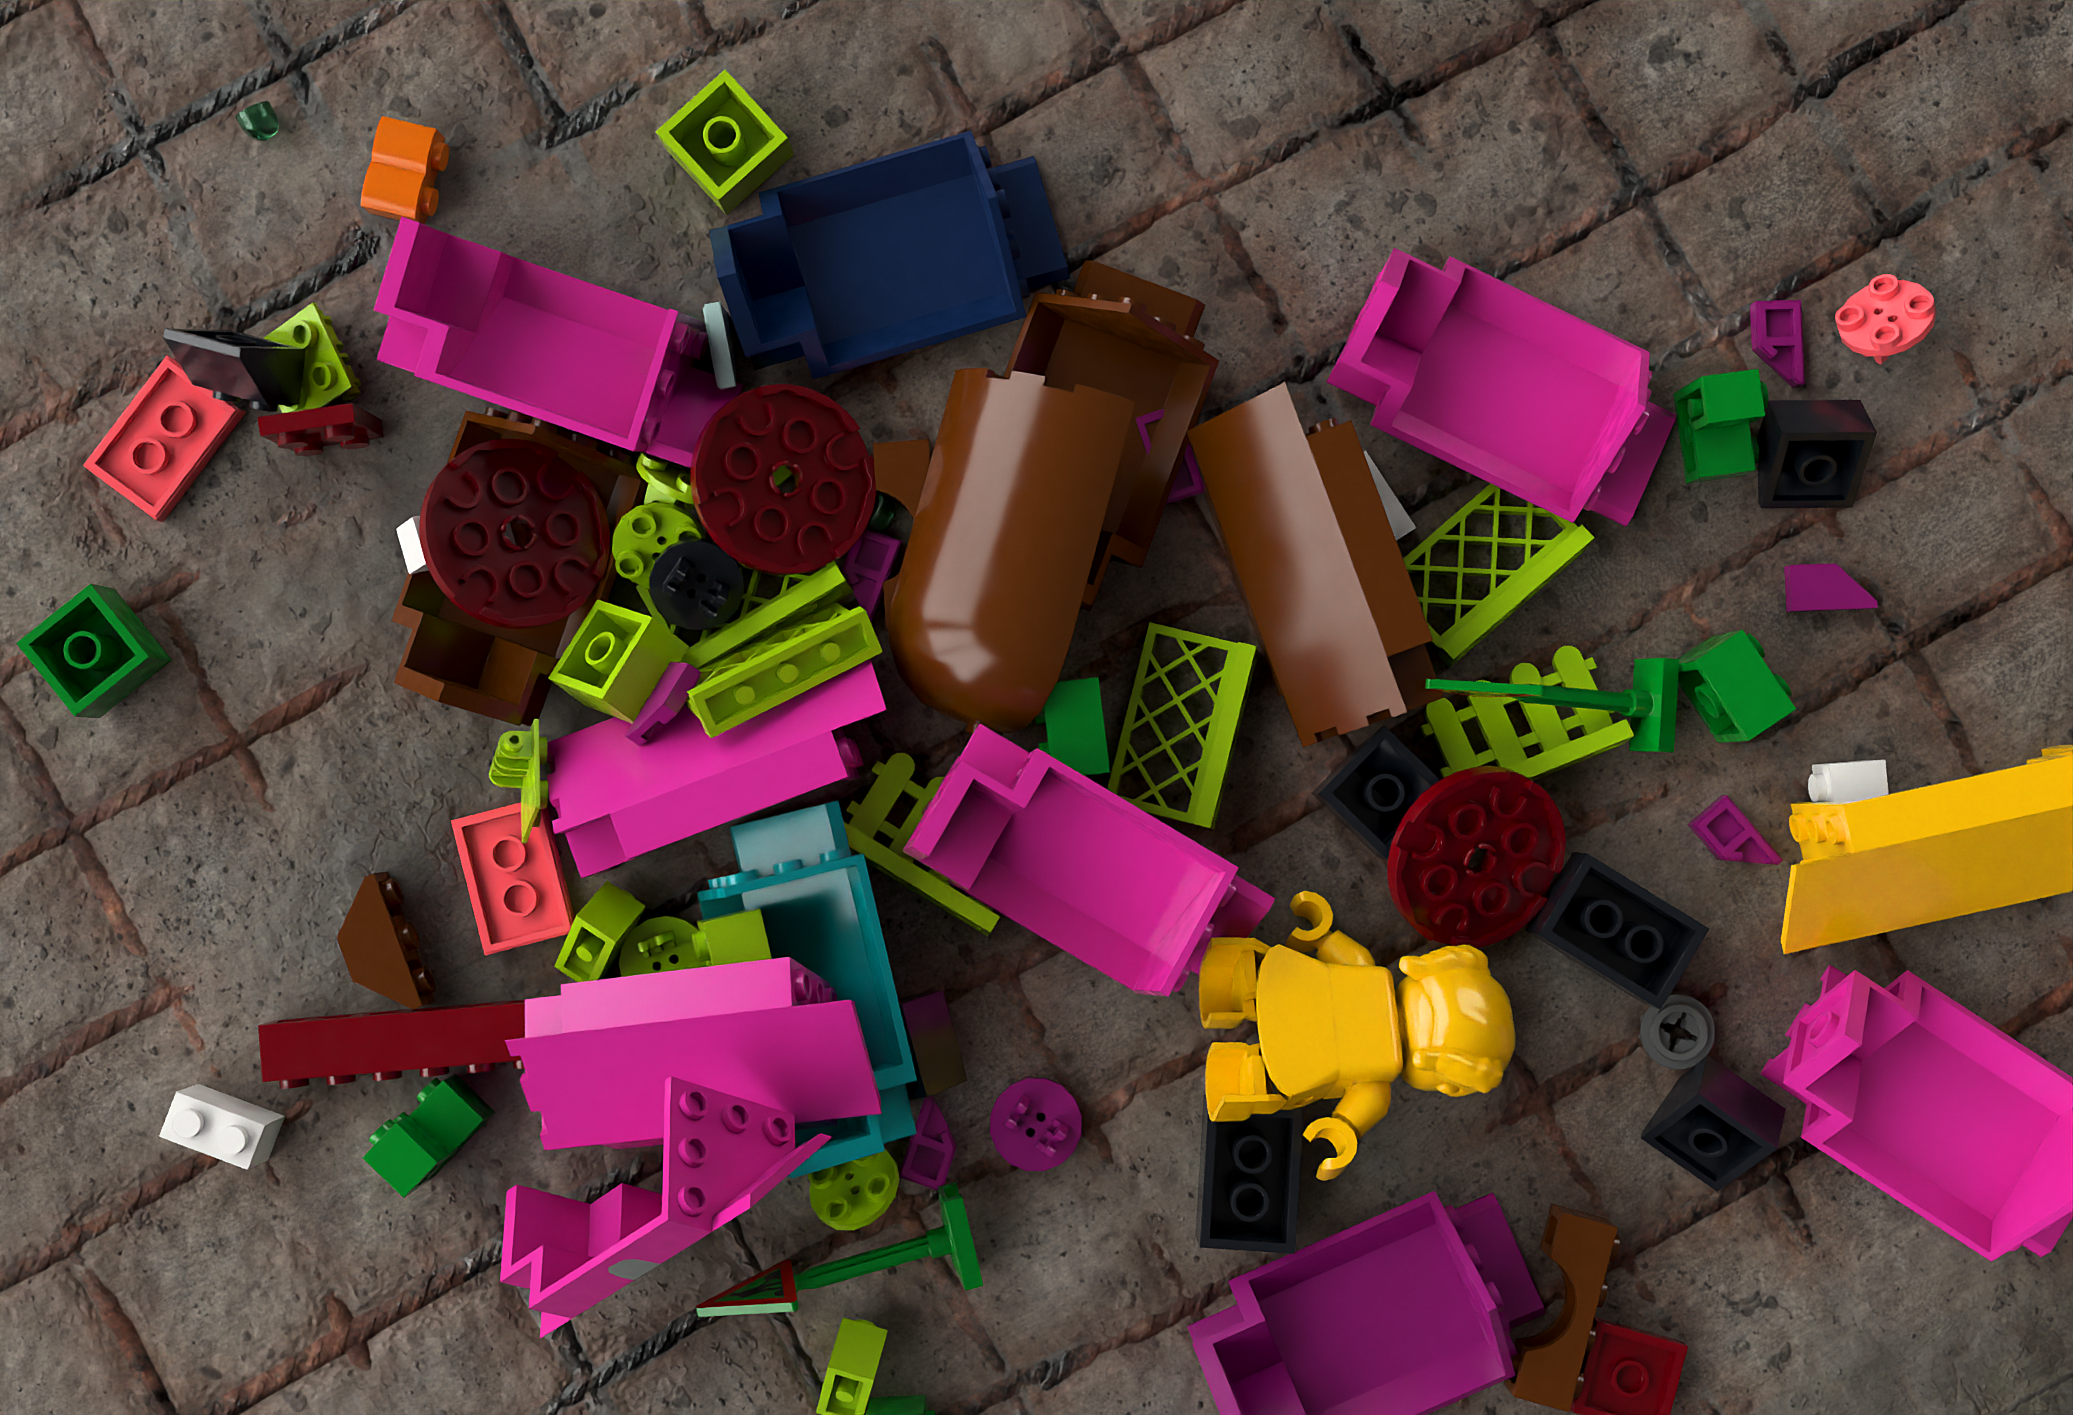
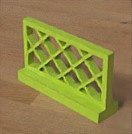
M1490 483L1403 558L1408 573H1424L1422 597L1417 598L1420 605H1422L1426 622L1428 606L1455 607L1454 625L1441 636L1427 622L1433 638L1430 643L1438 651L1437 655L1451 668L1590 547L1595 537L1582 524L1578 527L1575 523L1543 508H1533V503L1526 501V507L1499 506L1501 488ZM1494 495L1493 505H1483ZM1472 513L1493 514L1492 537L1465 536L1466 518ZM1499 514L1526 516L1525 539L1498 538ZM1532 516L1551 517L1563 531L1552 540L1531 539ZM1459 525V535H1448ZM1437 543L1458 544L1457 567L1430 566L1431 549ZM1464 544L1491 545L1490 569L1463 568ZM1497 546L1524 547V564L1517 570L1496 569ZM1531 548H1542L1530 558ZM1425 555L1424 565H1413ZM1429 574L1457 575L1455 599L1428 598ZM1463 576L1490 577L1489 594L1482 601L1461 600ZM1496 577L1507 578L1497 588H1495ZM1461 607L1472 608L1460 619Z
M833 560L826 567L811 576L766 573L784 578L780 594L770 600L755 597L761 573L765 572L752 569L738 562L742 568L753 570L747 594H744L741 601H744L740 618L730 624L723 623L715 626V628L720 630L711 634L713 628L703 630L700 642L687 649L680 663H688L698 670L839 601L852 593L853 590L835 560ZM792 580L799 581V583L791 587ZM641 585L636 586L652 617L674 635L678 636L680 626L671 624L670 627L666 618L657 611L650 596V589ZM753 604L760 605L759 607L751 611Z
M834 602L698 669L701 672V677L695 687L687 691L689 696L684 705L700 719L706 734L713 738L883 651L866 610L859 606L849 611L837 602Z
M1149 622L1107 790L1117 795L1122 776L1138 767L1151 790L1136 799L1119 797L1144 812L1215 829L1259 654L1257 646L1241 642L1235 643ZM1161 635L1176 639L1185 655L1161 668L1153 654L1157 636ZM1184 641L1200 646L1189 651ZM1210 647L1228 651L1223 670L1208 679L1205 678L1193 658ZM1189 660L1202 683L1178 696L1165 674ZM1152 662L1157 672L1147 677L1150 663ZM1161 677L1173 700L1150 713L1142 699L1144 687ZM1221 679L1216 696L1210 685ZM1206 688L1215 703L1212 715L1195 724L1182 702ZM1178 705L1190 728L1167 741L1154 719ZM1139 707H1141L1145 717L1136 722ZM1150 722L1162 745L1139 758L1130 743L1133 731ZM1209 724L1206 740H1204L1199 729ZM1194 733L1203 747V752L1199 761L1184 769L1171 746ZM1166 750L1179 773L1156 786L1143 763ZM1129 751L1134 762L1125 766L1127 754ZM1198 769L1193 785L1188 774ZM1183 778L1192 793L1187 813L1170 809L1159 791ZM1155 795L1161 806L1143 801Z

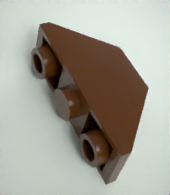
M388 871L373 873L364 877L336 937L352 982L411 1009L435 1002L432 994L436 990L434 977L426 965L422 966L416 950L420 946L418 933L411 922H406L400 906L404 903L401 887L395 878H390Z

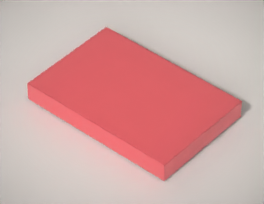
M166 356L83 466L152 518L163 522L246 412L231 401L213 398V390L193 385L179 362L170 356Z
M521 802L451 820L485 956L569 933L575 920V915L547 807L546 809H541L539 827L532 828L527 843H522Z

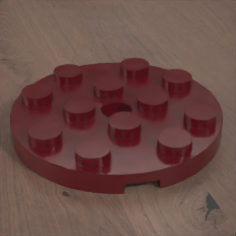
M791 384L761 386L744 392L721 406L705 424L698 437L690 469L691 491L695 508L711 538L723 551L738 562L752 569L771 574L790 575L812 571L844 555L863 534L873 512L876 498L873 455L869 456L865 443L858 432L860 429L858 424L846 410L829 397L815 390ZM779 467L789 469L794 475L795 486L789 493H781V490L775 484L773 473Z
M515 438L496 439L477 444L465 450L447 463L435 476L427 490L421 507L419 520L420 543L425 562L435 582L442 592L461 610L482 622L497 627L531 629L545 626L570 615L587 601L586 599L592 593L598 581L602 579L609 559V522L597 490L582 470L577 472L569 463L558 456L559 452L537 442ZM509 522H517L525 528L527 541L523 547L513 544L507 536H504Z
M1472 767L1453 773L1438 781L1424 791L1402 818L1391 843L1387 864V877L1390 894L1398 912L1410 926L1426 939L1450 946L1470 945L1474 948H1480L1497 943L1516 933L1543 908L1548 900L1544 894L1555 872L1561 874L1565 857L1566 838L1559 809L1550 795L1541 786L1526 776L1504 767ZM1474 848H1485L1482 862L1476 867L1468 868L1470 858L1475 853Z

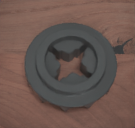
M1670 994L1661 1010L1650 1006L1645 1014L1640 1016L1641 1027L1638 1037L1646 1050V1054L1664 1067L1671 1069L1690 1068L1704 1059L1713 1046L1715 1026L1712 1016L1701 1002L1692 997ZM1678 1018L1682 1019L1680 1027L1687 1030L1686 1033L1693 1035L1692 1039L1686 1037L1684 1039L1675 1038L1673 1044L1669 1043L1670 1034L1664 1032L1660 1025L1661 1023L1675 1024Z

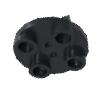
M686 536L677 543L668 546L656 558L649 576L650 596L657 611L670 623L688 630H708L725 623L737 611L744 595V571L737 560L723 551L717 543L707 539H698L694 536ZM703 574L706 576V579L700 580L697 576ZM693 589L696 591V594L690 595L687 591Z

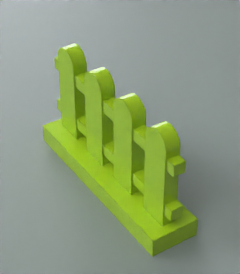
M1563 646L1555 652L1552 657L1554 673L1541 677L1534 665L1520 663L1515 666L1509 677L1510 684L1548 686L1561 684L1562 687L1598 690L1590 674L1591 671L1597 668L1593 657L1584 660L1580 651L1573 646ZM1478 680V681H1476V682H1489V681H1487V680ZM1467 696L1470 706L1455 712L1452 703L1448 699L1442 698L1427 704L1424 711L1427 724L1420 727L1424 738L1433 735L1447 767L1439 770L1442 779L1458 771L1484 766L1495 761L1497 767L1514 770L1535 781L1622 746L1634 737L1627 719L1615 724L1613 723L1610 715L1615 713V711L1572 707L1575 715L1561 720L1555 706L1524 703L1512 697ZM1516 701L1519 702L1532 730L1531 733L1519 738L1504 706ZM1476 718L1489 747V750L1477 755L1474 754L1461 725ZM1581 727L1585 736L1570 741L1567 732ZM1538 744L1542 753L1527 758L1524 749Z
M896 753L890 757L886 765L877 760L871 772L876 774L878 778L861 805L852 801L846 810L847 813L853 816L849 824L844 822L851 854H864L867 864L988 936L1000 916L992 912V908L970 895L967 897L955 890L951 884L946 882L948 880L947 877L932 868L929 872H926L914 865L915 858L903 852L904 847L924 815L922 811L927 803L932 801L944 777L932 779L924 789L910 780L915 770V763L908 754ZM905 792L918 801L901 829H898L885 821L901 793ZM877 832L893 840L889 848L873 840Z

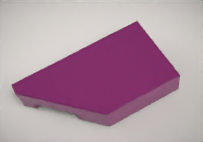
M1801 300L1753 302L1750 305L1752 351L1792 388L1805 385Z
M865 528L863 534L850 548L842 569L859 606L866 610L870 622H873L884 595L883 582L890 579L903 543Z
M1836 563L1784 566L1786 612L1867 610L1878 608L1877 600Z
M670 662L625 737L639 746L644 745L649 740L659 721L667 724L679 713L689 696L687 691L695 687L701 677V672L688 663Z
M1721 795L1687 824L1717 860L1779 865L1783 861L1728 795Z
M934 1095L924 1098L915 1124L917 1134L911 1136L899 1171V1177L938 1191V1187L945 1184L957 1149V1143Z

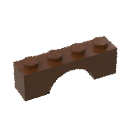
M929 439L873 443L875 482L879 496L901 505L914 520L933 454ZM899 574L883 582L886 630L888 632L891 603Z
M1551 1203L1540 1249L1559 1267L1565 1285V1298L1559 1315L1548 1328L1536 1335L1515 1339L1514 1346L1517 1355L1511 1357L1516 1376L1504 1381V1385L1515 1398L1570 1412L1572 1400L1578 1399L1581 1394L1584 1376L1580 1370L1585 1353H1590L1594 1346L1596 1329L1592 1324L1597 1307L1601 1308L1606 1300L1608 1283L1605 1280L1608 1263L1616 1259L1620 1246V1237L1616 1234L1618 1227L1604 1217Z

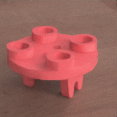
M1882 274L1873 278L1869 286L1852 295L1836 312L1835 320L1841 340L1850 350L1865 357L1874 356L1875 361L1881 365L1888 359V356L1906 351L1922 341L1934 327L1937 311L1933 295L1920 284L1898 280L1891 274Z

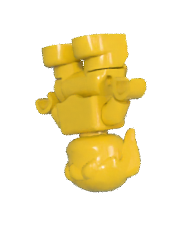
M1303 891L1293 897L1290 907L1295 916L1308 919L1313 925V930L1306 931L1296 927L1284 946L1278 944L1270 947L1256 938L1240 937L1211 938L1200 965L1198 989L1200 1017L1204 1029H1233L1243 1024L1244 1020L1257 1022L1260 1043L1248 1045L1243 1042H1214L1211 1044L1207 1054L1205 1070L1206 1102L1209 1118L1212 1122L1244 1121L1251 1117L1252 1114H1273L1280 1109H1296L1318 1101L1321 1098H1341L1332 1113V1118L1325 1117L1315 1120L1302 1134L1310 1142L1316 1138H1325L1334 1145L1337 1157L1324 1159L1316 1174L1319 1180L1326 1181L1336 1178L1346 1169L1357 1152V1140L1387 1115L1391 1102V1084L1399 1074L1406 1083L1415 1089L1440 1091L1450 1097L1466 1096L1478 1091L1488 1093L1502 1082L1503 1072L1507 1068L1515 1049L1516 1033L1508 995L1497 980L1491 976L1488 968V958L1482 951L1470 945L1446 946L1420 957L1403 956L1400 959L1399 968L1408 976L1399 982L1395 991L1391 971L1386 967L1376 966L1367 948L1339 929L1334 933L1329 930L1333 921V913L1329 903L1315 892ZM1318 950L1315 955L1317 959L1302 954L1303 952ZM1273 1083H1274L1275 1086H1276V1092H1277V1094H1274V1086H1273Z

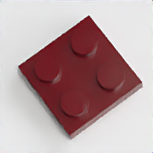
M353 403L257 417L261 437L277 443L279 448L294 451L297 456L322 454L324 452L323 446L340 444L342 449L365 448L370 445L369 440L384 438L382 420Z
M1594 1317L1592 1324L1596 1329L1594 1346L1590 1353H1585L1580 1370L1584 1376L1583 1388L1579 1398L1572 1400L1570 1410L1580 1415H1670L1688 1346L1683 1341Z

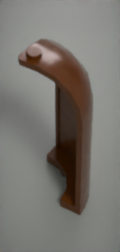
M988 368L955 370L891 603L888 641L899 676L919 701L951 719L967 723L965 732L973 734L979 724L992 731L1013 733L1025 729L1042 710L1058 681L1073 636L1135 401L1080 384L1075 385L1074 391L1047 387L1048 379L1046 376L1011 371L1009 379L995 374L994 371Z

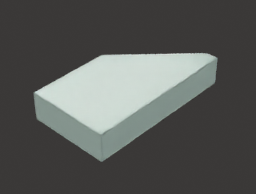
M720 301L704 304L703 313L717 388L723 390L737 387L735 353L727 311Z

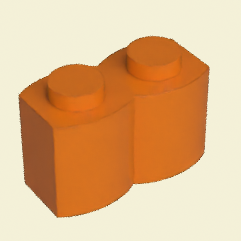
M382 116L375 133L371 162L364 179L361 207L370 214L399 221L402 216L425 224L428 216H433L436 212L439 193L434 188V182L438 172H443L446 169L449 159V146L445 144V137L435 128Z

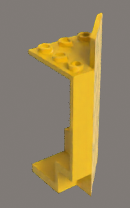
M2058 745L2041 749L2042 756L2027 759V764L1855 802L1791 803L1793 815L1789 817V827L1794 840L1800 844L1803 860L1799 864L1791 865L1781 935L1783 953H1793L2072 892L2073 745Z

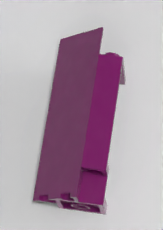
M1433 1191L1295 1251V1254H1288L1229 1280L1228 1282L1237 1304L1188 1325L1187 1328L1220 1415H1427L1516 1376L1511 1357L1517 1355V1351L1509 1333H1511L1512 1328L1546 1313L1493 1192L1454 1209L1451 1204L1443 1207L1438 1195Z

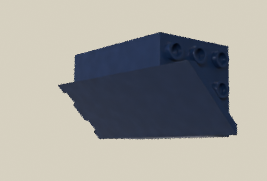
M972 131L758 192L763 215L709 230L717 278L746 357L750 356L754 370L805 356L813 379L1025 318L1027 316L1022 299L1030 297L1029 290L1070 278L1034 156L992 167L986 145L978 147Z

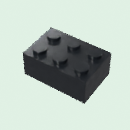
M1573 852L1546 896L1548 898L1547 902L1525 930L1641 1003L1661 1010L1709 931V928L1587 853Z
M1204 1095L1195 1236L1200 1248L1295 1254L1304 1112L1302 1107L1291 1110L1280 1109L1273 1114H1252L1251 1117L1244 1121L1212 1122L1208 1114L1206 1095Z

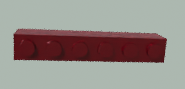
M525 999L282 1019L258 1025L262 1082L279 1081L281 1089L308 1086L309 1078L326 1077L327 1085L351 1083L356 1081L355 1074L373 1073L374 1081L402 1078V1070L420 1069V1077L440 1076L449 1074L450 1066L466 1065L467 1073H479L495 1070V1063L513 1061L514 1069H525L520 1055L510 1056L505 1040L525 1038Z

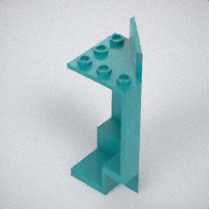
M839 801L729 827L739 873L708 880L710 889L697 892L703 920L749 908H759L772 959L791 957L829 982L830 987H834L838 1001L852 1000L855 1002L881 1098L882 1114L837 1119L838 1126L795 1130V1149L820 1133L832 1138L787 1177L792 1179L885 1151L884 1143L917 1134L905 1085L917 1080L864 854L851 856Z

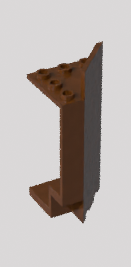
M1084 260L1073 292L1056 289L1055 294L1035 292L1003 377L1010 379L1011 371L1046 376L1048 379L1047 387L1074 391L1075 385L1080 384L1135 401L1080 608L1091 612L1109 561L1142 568L1190 441L1187 431L1196 425L1219 360L1204 351L1205 344L1193 338L1205 304L1198 299L1090 260ZM1163 409L1165 412L1162 419L1145 424L1152 445L1147 455L1136 423V417Z
M1286 382L1188 430L1187 434L1206 483L1203 488L1205 500L1278 696L1284 695L1302 747H1306L1331 737L1369 726L1381 720L1407 713L1411 709L1442 699L1444 696L1442 691L1425 689L1426 679H1437L1424 643L1432 641L1433 638L1352 420L1338 425L1336 418H1331L1309 427V433L1304 434Z
M486 407L484 414L465 411L447 463L477 444L496 439L515 438L529 440L559 452L558 456L569 463L577 472L582 470L602 500L610 529V552L607 567L602 579L598 581L592 593L586 599L587 601L580 608L558 621L531 629H508L482 622L456 606L442 592L429 570L413 574L408 572L391 621L411 628L412 632L394 683L440 703L520 726L524 724L532 726L533 720L540 718L552 683L548 679L551 672L597 600L607 602L617 575L616 561L612 553L614 530L625 514L636 506L641 505L648 483L635 467L637 459L632 457L633 451L512 409L509 414ZM510 522L516 545L523 547L527 541L525 528L517 522Z

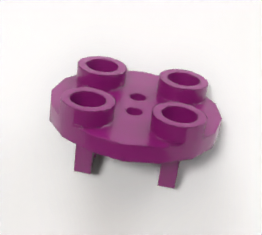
M1027 1076L1020 1081L1010 1084L997 1097L990 1113V1135L996 1150L1009 1164L1025 1171H1046L1061 1165L1075 1151L1081 1137L1082 1115L1075 1098L1063 1085L1047 1078ZM1038 1113H1044L1046 1117L1044 1120H1038L1036 1116ZM1028 1128L1035 1130L1032 1136L1026 1134Z

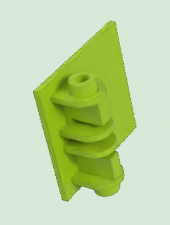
M311 303L264 337V339L306 349L300 404L279 405L282 413L322 408L340 396L344 401H348L361 394L358 388L361 385L360 379L355 377L350 365H345L350 360L348 354L339 353L344 348L342 341L338 340L331 325L332 319L330 316H325L323 311L319 310L316 303Z
M539 719L533 720L530 731H507L501 735L489 770V778L496 786L521 788L522 843H527L533 827H539L541 809H546L548 803V781L540 780V765H545L547 760V737L539 736Z

